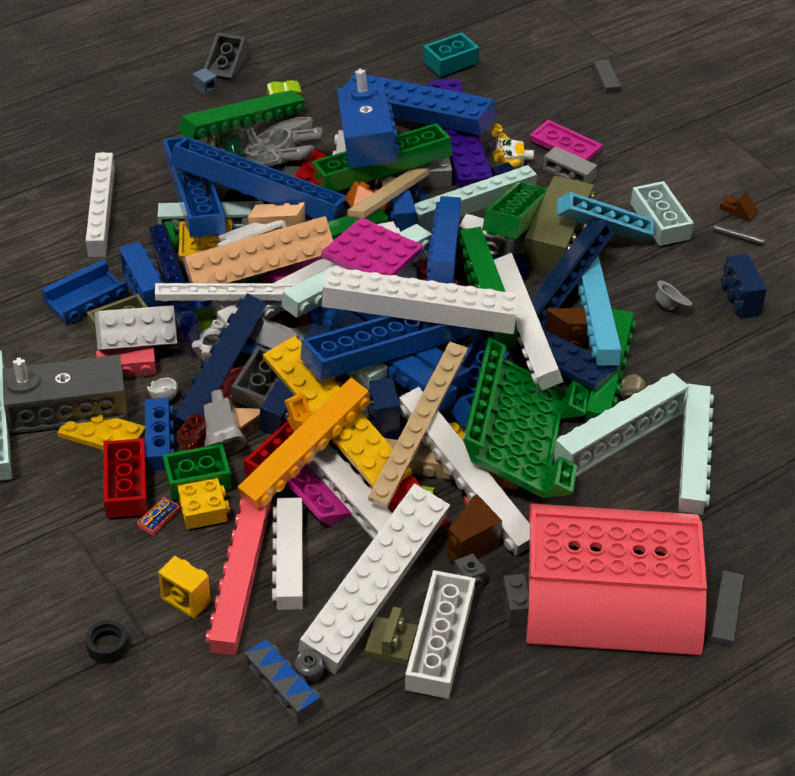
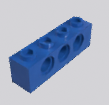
M169 398L145 399V459L147 470L164 469L163 454L174 453V449H171V446H174V434H170V432L174 431V421L170 420V417H174L173 406H169Z

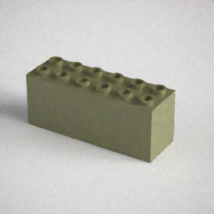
M554 175L525 236L522 265L549 272L554 269L583 231L584 226L583 223L558 216L557 199L569 192L595 199L596 192H593V184Z

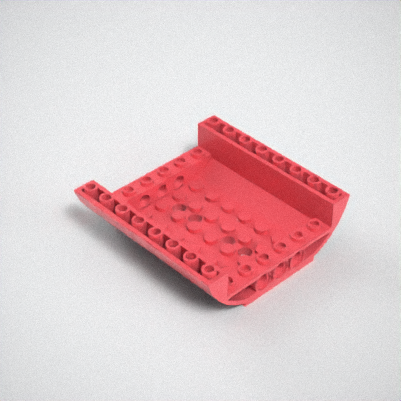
M530 503L528 511V522L530 524L529 608L526 644L702 655L706 620L707 583L702 521H700V517L697 514ZM576 546L579 550H571L569 547ZM596 547L601 551L594 552L590 548ZM635 550H640V551H642L644 554L638 555V554L634 553V551H635ZM655 552H663L665 556H659Z

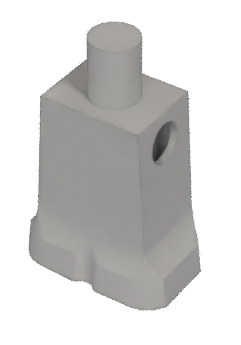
M215 390L211 392L212 403L204 405L206 424L205 447L223 444L225 454L232 455L244 447L247 441L240 430L235 406L228 397H223L221 390Z

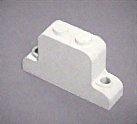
M279 220L269 224L251 223L220 235V243L217 245L219 247L271 232L272 229L285 228V221Z

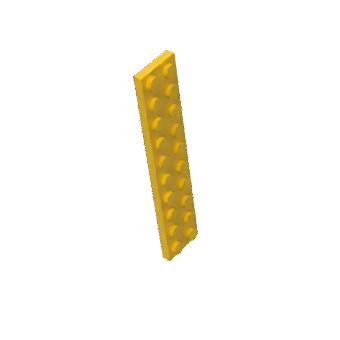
M293 336L264 353L263 359L293 395L300 392L304 393L310 412H316L340 387L332 378L320 381L300 359L302 343L296 336ZM359 411L355 419L351 423H347L342 428L340 434L333 437L332 440L367 482L374 487L393 448L364 414ZM408 467L403 479L412 474L410 467Z

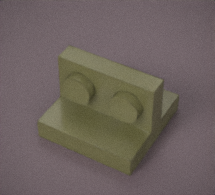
M398 607L392 608L389 619L376 616L365 648V656L407 665L418 625L405 623L404 618L401 617L402 608Z

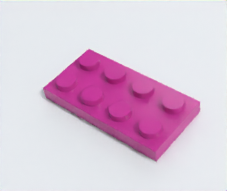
M547 120L531 133L529 138L530 141L549 150L556 146L587 161H590L602 150V144L550 120Z

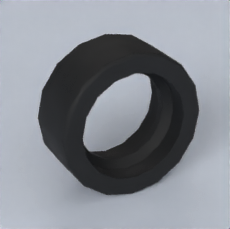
M102 620L95 623L88 629L85 635L87 652L96 662L112 663L119 660L128 650V636L125 627L113 620ZM112 634L120 638L118 644L108 649H101L94 645L95 640L103 635Z

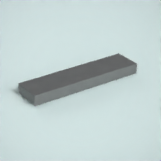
M724 570L722 572L711 637L713 642L733 646L744 578L742 574Z

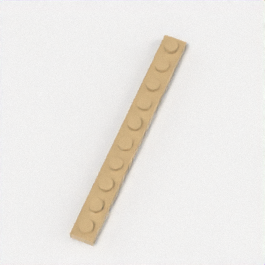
M449 342L370 492L368 501L388 508L467 355L468 348Z

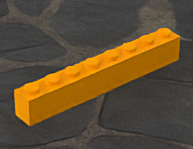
M350 378L238 486L240 496L257 510L262 506H266L277 492L284 489L286 483L291 478H295L299 474L300 469L305 464H309L313 460L316 453L325 449L328 442L333 437L338 436L342 428L347 423H351L361 409L364 410L369 405V391L353 378Z

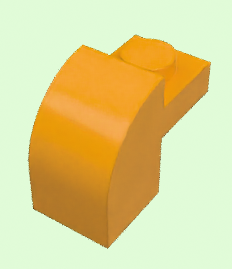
M300 392L284 400L289 413L287 420L295 432L315 412H310L304 393Z

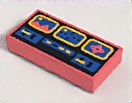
M163 497L137 522V527L154 536L180 511V506Z

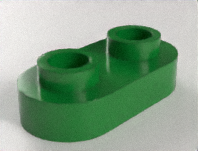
M171 221L164 222V231L169 249L175 250L180 242L179 236L175 235L177 234L176 226Z

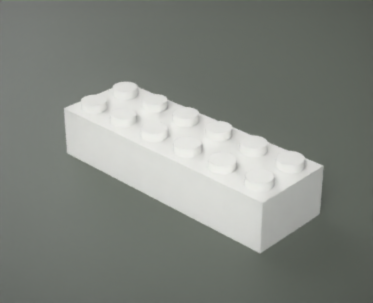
M433 570L405 675V690L449 699L474 597L475 578Z

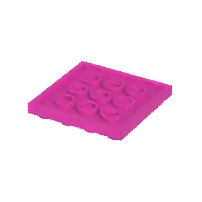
M361 217L321 251V258L347 270H360L361 272L368 273L377 272L382 275L391 276L397 275L422 252L423 245Z

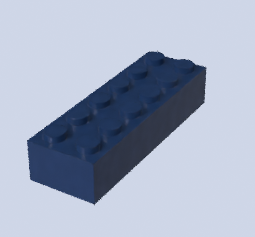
M314 323L304 339L328 333L331 330ZM278 378L260 406V430L269 434H273L287 421L289 413L284 400L294 396L280 378Z

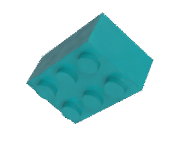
M461 32L424 45L423 62L439 77L479 63L480 47Z

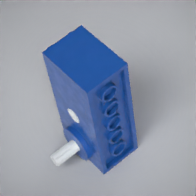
M358 69V71H355L357 84L337 89L348 167L356 168L397 162L396 155H399V148L388 88H384L383 82L367 83L365 70Z

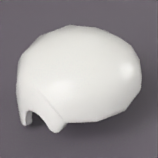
M167 377L152 381L151 387L147 386V389L152 399L169 398V401H171L178 392V384L173 379Z

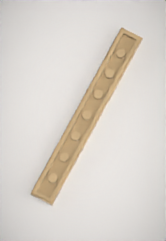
M415 167L408 170L348 209V216L365 218L428 176L429 169Z

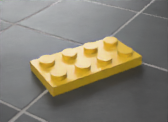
M103 415L91 416L92 422H66L57 432L58 437L103 450V441L142 438L145 434V426L119 418L103 420Z

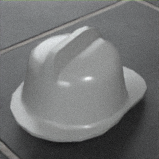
M665 281L657 282L659 288L655 294V299L663 309L674 310L679 304L692 306V302L671 284Z

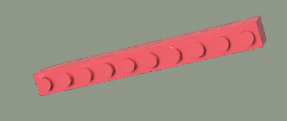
M273 497L266 506H262L259 510L244 498L240 499L239 510L241 513L236 515L235 525L237 529L232 531L231 541L233 545L228 547L227 557L229 561L224 563L223 574L225 577L220 579L219 591L221 593L220 596H216V613H212L210 621L212 629L208 630L206 635V643L209 644L210 653L234 656L237 654Z

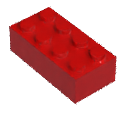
M144 438L103 441L104 507L106 518L145 515L148 512Z

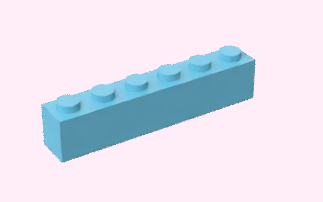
M569 192L557 199L558 216L586 225L590 220H607L614 234L639 242L654 236V219L573 192Z

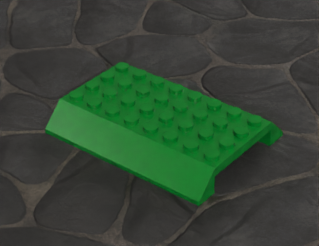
M489 337L463 437V442L471 462L542 498L571 495L574 489L577 465L562 457H559L552 465L560 419L579 417L586 414L590 389L572 381L566 390L557 385L542 390L539 383L535 385L531 372L503 358L506 345Z

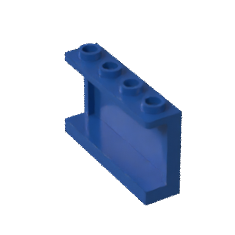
M104 259L41 288L43 302L66 326L86 317L89 311L129 296L128 283L126 281L120 282L109 272L108 263Z

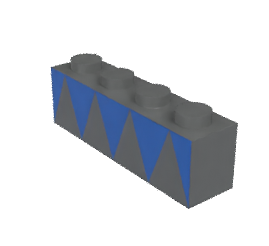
M265 639L244 653L245 666L298 725L320 711L321 697L317 690L309 687L306 679L294 670L293 665L288 659L285 660L280 655L275 645H271Z

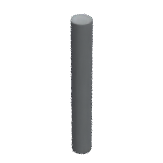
M715 225L713 229L714 232L764 246L766 240L719 225Z

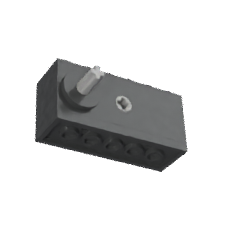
M120 355L28 366L25 364V359L21 360V357L13 361L14 367L2 369L3 402L9 434L61 428L62 425L69 421L75 423L92 422L91 416L103 415V420L113 418L128 419Z

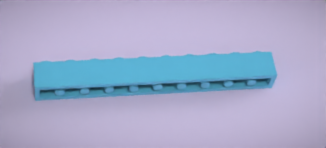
M597 256L576 286L578 287V295L581 296L580 304L585 308L587 337H589V346L592 347V358H595L597 366L620 365L621 346L599 256Z

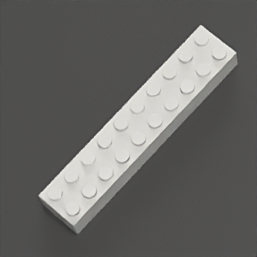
M329 267L323 285L322 307L514 334L519 294L510 291L501 292L493 289H480L473 286H459L453 283H438L432 280L424 281L417 278H403L397 275H382L377 272L368 273L361 272L360 270Z
M414 483L301 637L298 651L300 653L308 649L317 651L323 657L324 668L335 674L447 516L450 504Z

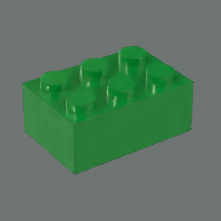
M223 444L163 454L164 471L171 500L179 499V485L218 478L220 486L224 485L225 490L232 489L231 472Z

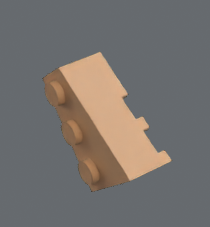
M305 202L299 203V205L285 203L284 206H276L275 204L255 205L248 216V224H269L282 220L285 221L286 227L303 223L305 222Z

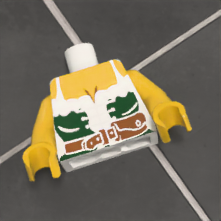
M500 124L494 125L492 135L494 137L498 136L496 150L492 155L497 163V171H512L523 167L524 160H533L534 150H524V142L510 139L507 135L501 133L503 128Z

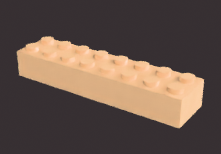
M326 216L187 255L183 257L190 283H231L320 257L321 251L331 244L333 239Z

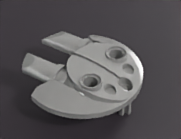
M299 117L283 121L266 129L257 136L252 126L244 129L249 144L243 152V157L267 167L300 160L314 150V146L297 145L304 142L319 141L323 138L324 132L321 127L311 128L313 123L311 117Z

